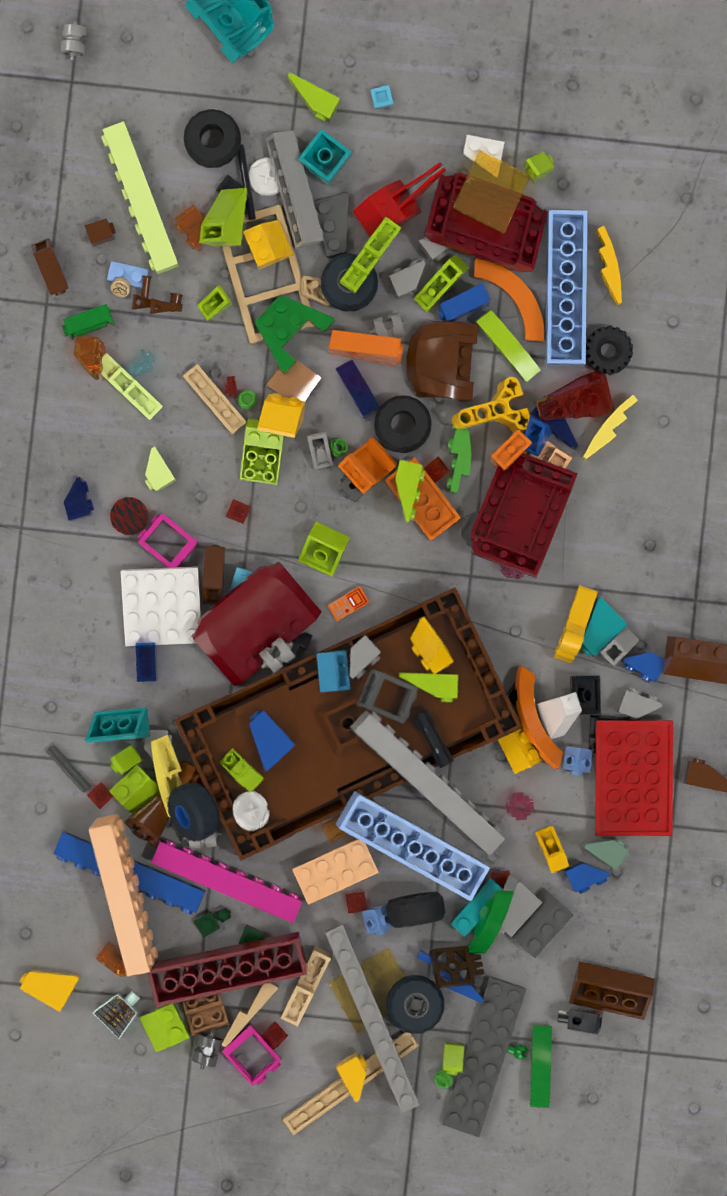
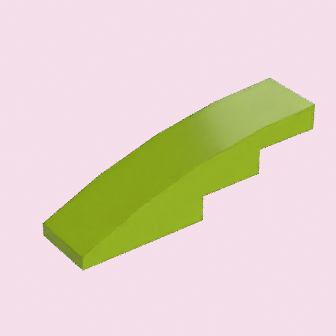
M385 217L339 283L355 294L400 232L401 227Z
M491 309L476 320V323L496 349L502 353L525 382H528L541 371L522 345Z

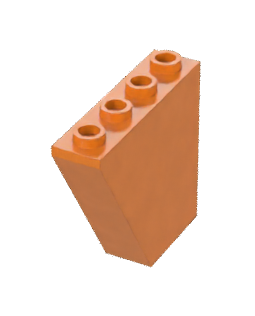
M332 330L328 350L329 354L396 368L397 363L401 364L404 345L401 344L400 338Z

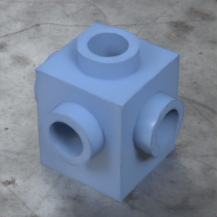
M566 746L563 769L571 770L570 774L582 776V772L590 773L593 750Z
M387 905L362 911L367 934L376 933V936L387 933V929L393 927L388 920Z

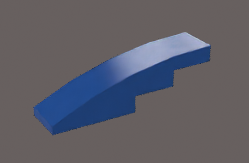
M420 950L417 959L432 965L430 954ZM438 959V964L444 963ZM447 971L440 972L442 978L451 981L450 973ZM458 973L459 980H464V978ZM472 985L447 987L477 1002L483 1003L484 1001L483 997Z

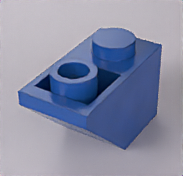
M653 652L623 658L621 662L625 664L624 668L632 673L634 671L641 674L640 678L650 683V681L656 682L662 673L664 659Z
M582 862L564 870L575 893L579 891L580 894L590 890L589 886L595 883L598 886L607 882L606 878L610 877L607 871Z

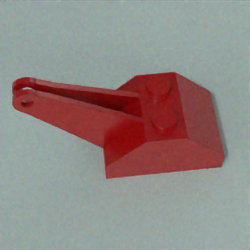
M441 162L405 186L399 179L382 187L352 211L369 238L385 217L401 227L421 213L416 201L446 169L442 168L412 195H410L408 190L442 166Z

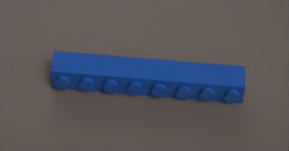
M65 831L62 832L53 853L57 855V859L66 863L68 860L75 863V867L82 870L89 868L93 870L92 874L101 877L93 844ZM134 861V874H137L139 879L138 890L146 892L145 896L154 900L157 897L163 899V903L174 907V905L182 907L181 911L190 915L192 912L196 913L206 890Z

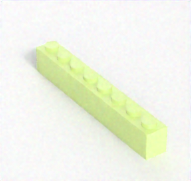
M124 121L102 129L104 135L101 136L105 147L109 146L111 153H108L111 164H116L118 169L114 171L118 182L122 181L124 188L121 189L125 200L129 199L131 206L128 207L131 217H136L138 224H135L138 235L142 234L145 240L141 242L145 253H150L151 259L148 261L152 271L156 270L157 274H161L179 267Z

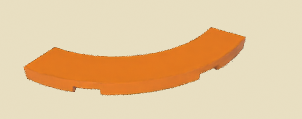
M475 258L473 278L481 279L500 287L512 298L522 315L525 341L544 342L542 314L533 293L527 285L505 267Z
M520 666L516 673L515 690H517L518 699L516 706L522 727L530 743H533L539 751L540 757L556 770L560 768L564 752L552 742L539 720L534 700L536 675L524 666Z

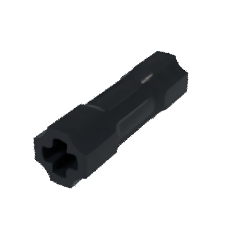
M428 709L414 715L413 718L419 730L424 734L439 769L454 762L451 753L442 742L435 728V723Z

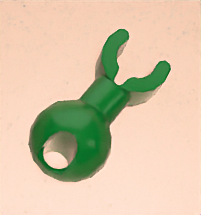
M509 1045L506 1053L514 1054L516 1059L523 1060L528 1056V1049L524 1045H517L516 1047ZM522 1051H526L527 1055L524 1056Z

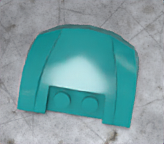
M187 0L184 5L196 20L201 17L223 44L221 51L232 64L258 46L275 26L272 17L273 9L268 0Z

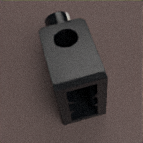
M572 1007L570 1012L559 1010L557 1022L567 1023V1029L598 1035L601 1031L603 1012ZM575 1016L580 1017L582 1022H576Z

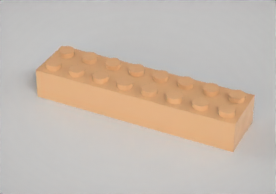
M119 814L96 818L89 828V833L127 976L150 972L156 958H158L157 948L153 947V932L148 928V913L143 909V894L139 893L138 890L139 879L138 875L134 874V859L129 855V840L124 836V821L120 819Z

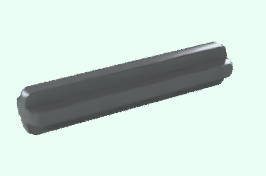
M55 745L51 746L47 750L49 756L83 793L89 790L91 785Z

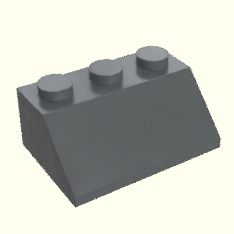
M544 888L536 895L543 903L512 936L534 958L539 955L573 917V914Z

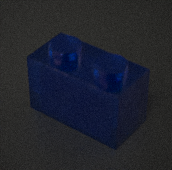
M136 643L137 682L158 681L156 643Z

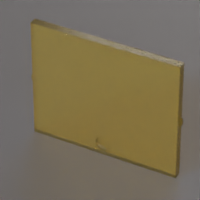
M479 150L453 208L504 234L530 175Z
M389 948L361 963L383 1018L388 1016L386 1001L389 990L397 981L405 977L404 972L401 971ZM342 974L330 981L329 985L340 1002L341 1009L345 1011L354 1029L359 1033L365 1029V1026Z

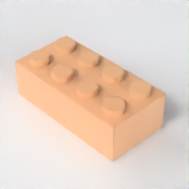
M355 839L292 869L308 905L379 873L366 843L359 839Z

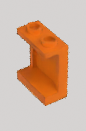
M518 429L491 456V463L496 468L499 465L505 471L522 453H529L525 450L532 442Z
M371 437L359 449L350 453L338 467L362 494H365L385 478L398 464L378 441Z

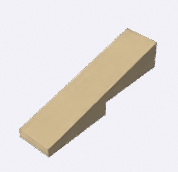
M315 945L307 962V975L300 976L281 1019L298 1027L331 960L332 953Z
M273 982L262 985L249 1011L246 1012L240 1009L222 1046H228L277 991L279 985Z

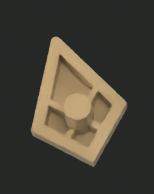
M302 276V296L327 307L329 303L322 293L321 278Z

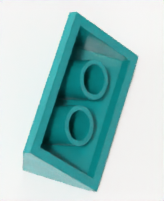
M141 707L95 712L85 742L92 743L150 737L148 709Z

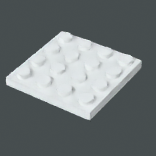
M198 567L121 570L125 646L196 643L191 636L195 633L198 626L197 623L201 617Z

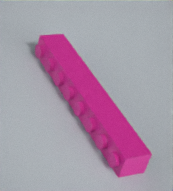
M168 839L165 842L160 841L152 859V864L294 923L303 900H300L299 895L290 892L288 895L282 892L283 888L274 884L271 887L264 884L265 881L260 878L246 877L247 873L237 869L234 872L225 863L219 862L215 864L211 862L212 858L203 854L200 857L194 855V851L187 847H183V849L175 847L176 843Z

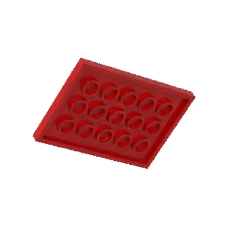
M596 720L595 836H672L673 720Z

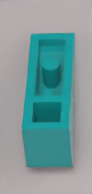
M491 877L476 892L472 901H468L451 921V925L464 937L480 921L479 912L495 890L503 891V888Z

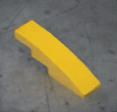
M602 226L596 231L603 246L597 253L605 266L599 273L616 306H619L622 303V292L618 262L606 228Z

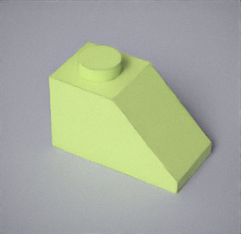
M156 447L151 448L145 473L147 480L145 482L150 490L154 489L158 492L175 482L176 479Z

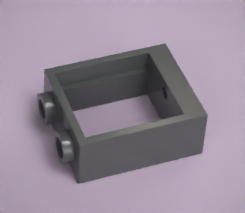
M371 669L357 705L404 724L410 715L411 705L417 698L418 687ZM384 679L406 688L396 715L373 706Z

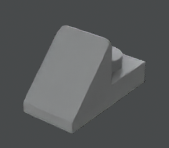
M326 431L308 435L307 439L314 469L333 466Z

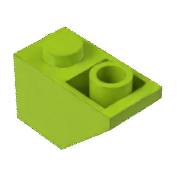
M130 745L113 756L110 765L116 773L120 772L122 775L142 762L143 759L134 746Z
M233 748L220 761L222 766L235 780L250 792L264 779Z
M444 1042L442 1068L446 1071V1074L458 1075V1072L463 1071L464 1044Z

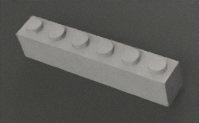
M294 130L273 133L265 140L295 248L315 246L324 240L323 230L320 228L318 212L315 209L313 194L308 184V176L305 173L303 164L298 160L301 156L298 140L295 137Z

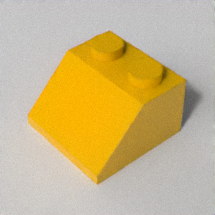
M279 220L262 223L243 231L259 270L294 255Z
M277 393L268 394L263 404L257 430L295 438L304 420L306 401L296 397H283Z
M425 617L421 618L410 638L414 644L411 648L417 657L422 656L421 663L425 669H431L435 675L454 661Z
M357 1052L339 1061L336 1065V1069L355 1102L360 1099L366 1077V1068L368 1067L364 1056H359Z

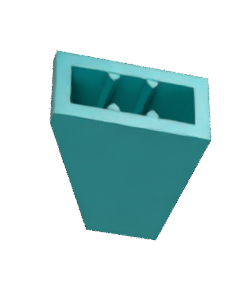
M602 597L596 600L584 633L581 650L588 657L590 655L595 657L628 625Z

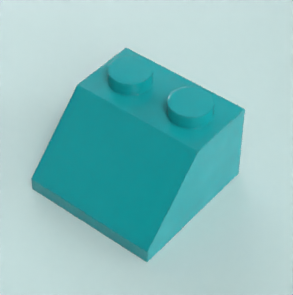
M321 129L298 160L315 177L329 186L352 157V152Z

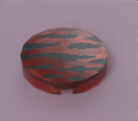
M125 497L113 505L110 512V520L113 527L119 533L135 535L146 527L148 511L140 500L133 497Z

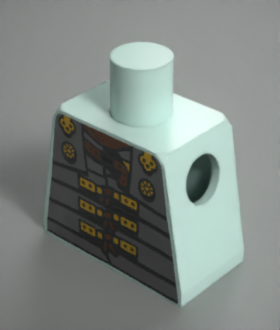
M133 990L126 997L119 992L99 1006L93 1014L119 1039L137 1014L138 1010L133 1005L140 997Z

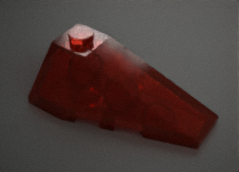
M599 371L583 375L536 402L541 420L577 419L581 417L597 418L614 411L607 377Z

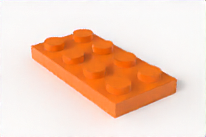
M415 457L409 461L411 463L420 464ZM396 471L384 481L400 501L395 484ZM425 471L423 483H418L417 489H421L418 502L414 501L413 508H416L414 521L431 542L460 520L461 517Z

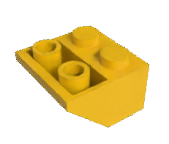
M523 727L498 739L514 774L543 761L535 745L530 743Z

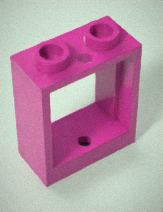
M163 513L161 515L157 514L150 522L152 526L148 530L144 529L138 536L140 539L138 543L168 568L180 567L199 544ZM163 521L167 522L188 540L187 544L171 563L146 543Z
M252 1023L237 1035L227 1047L222 1049L223 1054L252 1086L256 1083L260 1085L267 1078L265 1075L270 1070L274 1072L281 1066L280 1061L282 1057ZM252 1034L274 1058L254 1077L232 1053Z

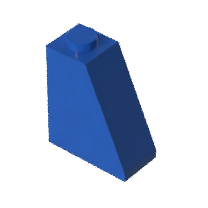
M481 283L441 303L438 313L442 321L453 322L488 307L491 300L484 284Z
M258 710L250 718L252 722L249 725L263 767L268 771L296 744L265 710L262 712Z

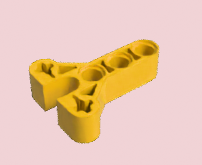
M508 377L501 381L497 386V393L491 402L466 408L454 414L452 417L453 426L461 430L496 421L509 427L513 433L518 429L521 432L525 431L530 418L528 408L514 411L509 406L510 400L517 399L523 395L518 379ZM495 406L499 408L500 414L495 411ZM478 411L482 413L483 418L478 416ZM461 415H462L463 417H465L466 423H463V422L461 421V419H460V416H461Z
M579 585L553 658L572 664L581 648L585 629L598 591Z

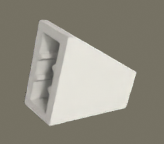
M576 692L536 704L542 726L551 740L564 736L582 711Z

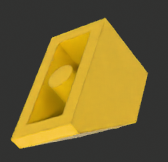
M553 825L535 832L551 874L569 867L565 852Z

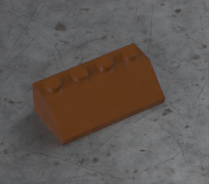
M667 636L662 674L727 684V644Z
M579 961L569 1003L644 1020L653 997L655 979Z

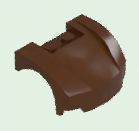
M431 321L424 322L419 326L417 332L410 339L406 358L408 381L412 383L415 395L418 398L437 397L455 399L462 402L472 401L474 382L470 381L472 345L477 344L478 325L461 322Z

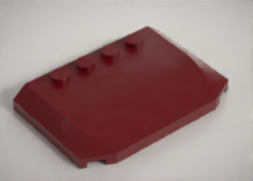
M455 173L452 176L441 175L438 178L424 236L433 243L518 272H532L535 268L548 212L536 205L537 202L532 197L462 173Z
M524 453L505 471L498 465L471 531L473 555L537 578L578 473Z
M277 562L274 565L262 566L256 569L203 614L197 623L198 626L195 633L191 637L233 686H236L247 680L264 664V660L259 655L260 652L267 647L271 648L272 643L279 637H281L285 644H289L314 623L322 611L280 562Z

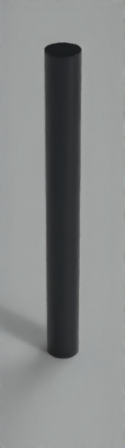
M240 145L238 160L243 188H247L246 208L248 219L254 220L256 215L244 145Z

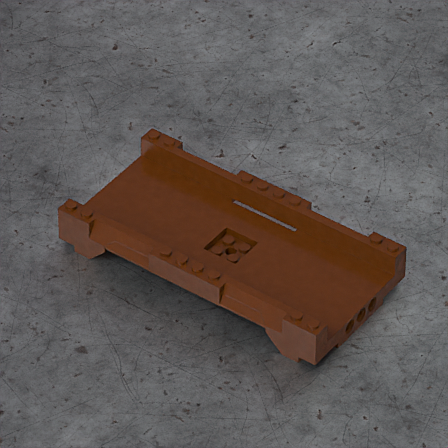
M456 587L174 720L205 788L213 796L217 804L219 818L229 835L240 861L343 812L354 791L371 799L408 781L394 767H390L339 792L337 791L338 788L389 765L352 729H345L342 723L346 718H351L355 722L365 710L370 714L373 712L357 705L371 669L406 683L408 682L399 678V673L433 674L431 669L426 670L421 663L422 656L417 657L411 648L414 644L410 638L423 617L428 621L454 661L436 674L458 675L457 698H453V702H441V698H436L418 688L417 698L412 703L410 715L404 724L376 713L382 719L380 723L384 727L389 725L395 731L393 735L397 739L403 738L409 744L407 748L411 752L416 750L422 756L421 761L424 764L429 762L434 768L438 765L432 755V750L413 718L414 715L428 709L435 723V728L453 759L522 728ZM364 636L381 652L378 655L380 659L373 666L369 663L364 668L366 672L359 679L356 676L353 679L350 677V663H348L350 690L320 692L319 678L291 691L289 690V687L318 674V653L347 651V660L351 658V648ZM384 679L373 706L396 715L406 688ZM258 710L260 712L265 710L296 744L268 771L263 767L249 725L252 722L250 718ZM232 748L264 778L252 792L260 794L266 800L269 818L263 827L254 831L242 828L236 822L233 815L235 799L239 795L250 791L238 783L220 763Z

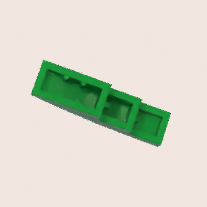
M495 890L480 910L481 919L473 929L475 936L467 945L469 953L486 954L502 927L514 895L513 891Z
M532 1026L530 1107H550L552 1026Z

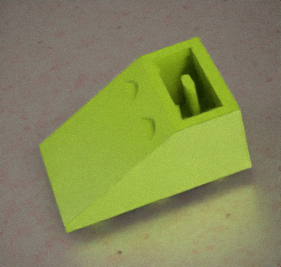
M247 188L220 191L201 224L199 243L214 247L241 246Z
M248 418L239 480L277 485L284 436L257 430L259 420Z
M400 460L395 484L405 523L409 524L410 520H414L416 508H413L414 501L418 502L421 489H417L418 483H423L425 471L422 470L423 465Z

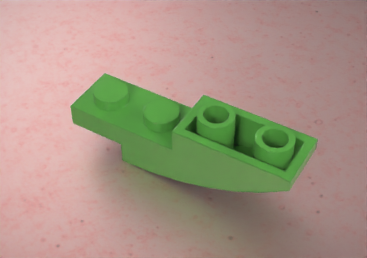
M461 415V421L463 423H466L464 417ZM452 426L455 434L454 438L450 437L448 449H451L450 454L457 455V458H453L451 469H454L453 477L449 476L447 488H450L449 493L457 494L461 476L469 477L471 442L468 428L459 430Z

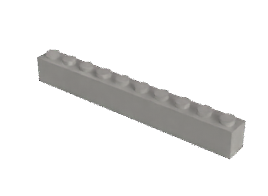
M365 710L350 728L490 856L505 840L501 835L503 831L496 824L491 826L488 823L489 818L483 812L478 814L474 810L476 806L469 799L465 802L461 798L463 794L456 787L451 789L448 786L449 781L443 775L438 777L434 773L436 769L429 762L424 764L421 761L422 756L416 750L411 752L407 748L409 744L403 738L397 739L393 735L395 731L389 725L384 727L380 723L382 719L376 713L372 712L370 714Z
M344 924L326 931L325 934L401 1113L419 1106V1100Z

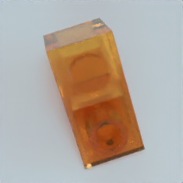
M192 205L175 218L177 222L175 226L181 234L185 233L188 239L186 241L192 249L196 248L198 251H201L203 244L199 243L201 224L204 218L196 207Z
M76 337L74 356L95 380H99L103 369L102 357L106 350L105 344L98 337Z

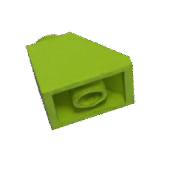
M316 521L308 535L298 561L333 577L351 537Z
M139 764L109 791L132 814L160 794L158 783Z
M176 1003L163 1005L139 1017L156 1052L172 1047L191 1036Z

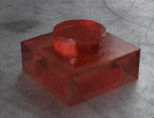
M235 376L227 377L228 382H224L225 394L229 393L230 398L238 397Z
M439 456L423 468L434 483L450 472Z
M233 499L226 517L244 524L251 506Z
M102 782L87 795L99 809L114 797Z
M510 870L491 872V879L504 889L510 875Z
M364 891L345 894L348 914L367 910Z
M276 1021L261 1035L273 1050L288 1036Z

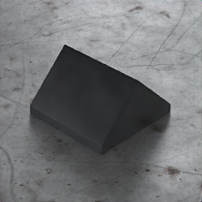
M570 676V694L575 692L577 694L582 710L579 715L601 714L600 676Z

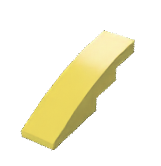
M634 395L620 405L604 422L583 455L584 461L616 437L613 429L627 419L623 412L638 401Z
M166 735L151 741L158 787L167 816L170 817L167 807L168 798L175 788L182 785L178 772L182 770L169 736Z

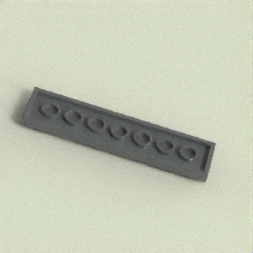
M492 977L489 978L483 996L484 1001L481 1003L463 1059V1071L459 1072L442 1125L476 1137L480 1136L525 996V988Z

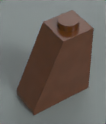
M48 238L33 244V255L50 295L55 294L58 296L65 293L66 289H69L68 283L50 239Z
M219 545L205 546L202 583L203 604L215 605L223 598L225 547Z

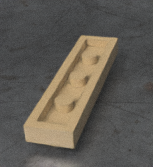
M198 364L183 375L184 379L232 435L247 423Z

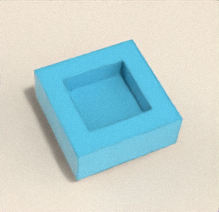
M389 85L370 89L375 109L393 105Z

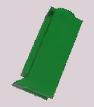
M105 304L63 319L65 325H62L65 336L69 335L71 340H73V336L77 338L108 327V324L113 326L115 324L109 307Z

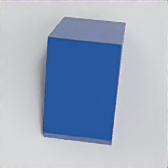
M532 416L529 418L525 436L532 444L525 451L538 457L552 430L547 423Z

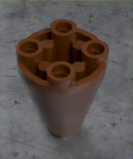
M158 794L130 815L124 822L130 829H134L132 833L140 839L146 838L145 841L153 847L158 843L169 819L161 794Z

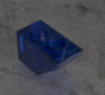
M80 477L76 478L63 502L70 522L92 516V511L94 510L92 500L87 498L86 492H89L87 482L83 481Z

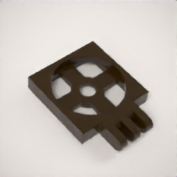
M468 946L437 948L429 951L436 988L473 985L475 983L474 976L485 973L484 969H476L483 966L482 962H475V960L482 959L481 954L469 955ZM446 953L447 962L438 964V957ZM454 953L458 954L464 961L459 962L456 960ZM453 963L456 969L451 970L449 964ZM460 970H467L464 980H459L458 972ZM447 971L450 973L451 981L446 982L443 980L440 972Z

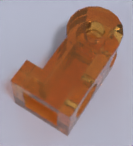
M108 941L96 959L116 975L121 977L127 976L123 958L112 951L114 945Z

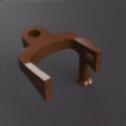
M142 275L141 296L133 294V310L150 308V314L182 312L183 304H181L183 294L170 293V302L154 298L148 299L152 276ZM137 300H140L139 305L136 304Z

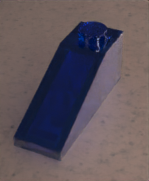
M350 360L336 368L362 418L364 419L377 412L380 406L354 361Z
M544 396L530 413V417L532 416L547 423L552 430V434L575 450L578 444L560 407L557 406L558 402L551 396L548 398Z

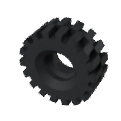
M612 325L602 326L593 331L586 341V360L588 366L592 367L596 373L600 372L601 375H613L614 373L621 372L629 364L633 355V344H631L630 336L628 337L627 333L621 331L619 327L616 326L614 328ZM610 343L615 347L616 353L613 357L606 358L602 355L601 347L604 344Z

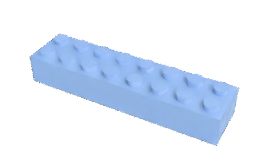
M549 210L547 214L545 366L584 367L586 364L587 211Z
M356 791L353 792L336 822V826L339 829L469 901H472L490 869L484 862Z

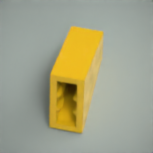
M31 970L28 974L24 973L19 983L22 984L20 987L22 991L60 1012L81 976L78 974Z

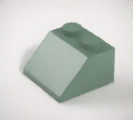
M606 838L583 842L581 845L615 870H617L630 852L626 849L628 845L618 838L615 840Z

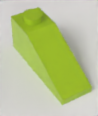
M289 72V82L315 115V118L321 122H325V120L330 122L340 104V98Z
M454 255L414 297V300L428 312L470 267L458 255Z
M399 673V678L436 698H441V702H453V698H457L458 675Z

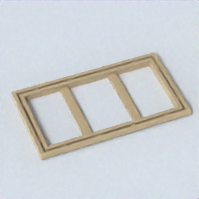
M281 205L256 211V219L249 220L248 214H245L243 224L274 215L277 216L294 254L289 257V261L296 281L295 284L245 298L235 265L254 260L253 255L250 252L233 257L230 246L222 247L250 344L264 341L260 333L255 334L247 305L298 291L302 304L311 308L309 299L302 296V274ZM308 321L300 330L314 327L315 325Z

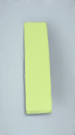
M107 353L93 366L149 420L163 407Z

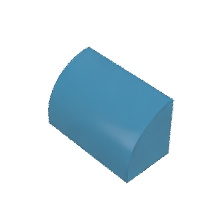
M347 651L318 653L317 664L320 692L350 690Z

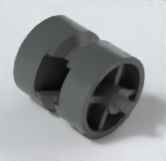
M211 1031L210 1034L199 1033L196 1042L198 1048L194 1049L191 1060L200 1064V1069H204V1066L216 1067L218 1060L216 1053L220 1051L223 1040L215 1037L214 1031Z

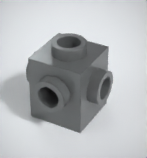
M346 475L340 479L342 482L339 485L342 488L340 493L346 499L350 497L356 502L364 495L357 487L355 489L349 488V485L353 482Z

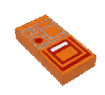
M359 586L327 606L338 622L370 602Z

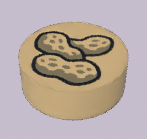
M124 278L114 279L111 285L112 293L118 297L127 296L131 289L129 281Z

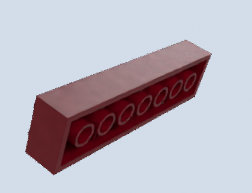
M294 932L158 961L154 963L150 972L147 973L155 1006L158 1007L305 976L308 972V966L300 932Z

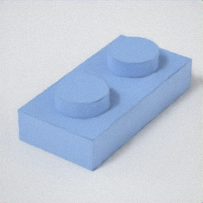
M111 261L107 281L113 282L116 278H124L129 281L132 287L142 289V275L148 276L149 270Z

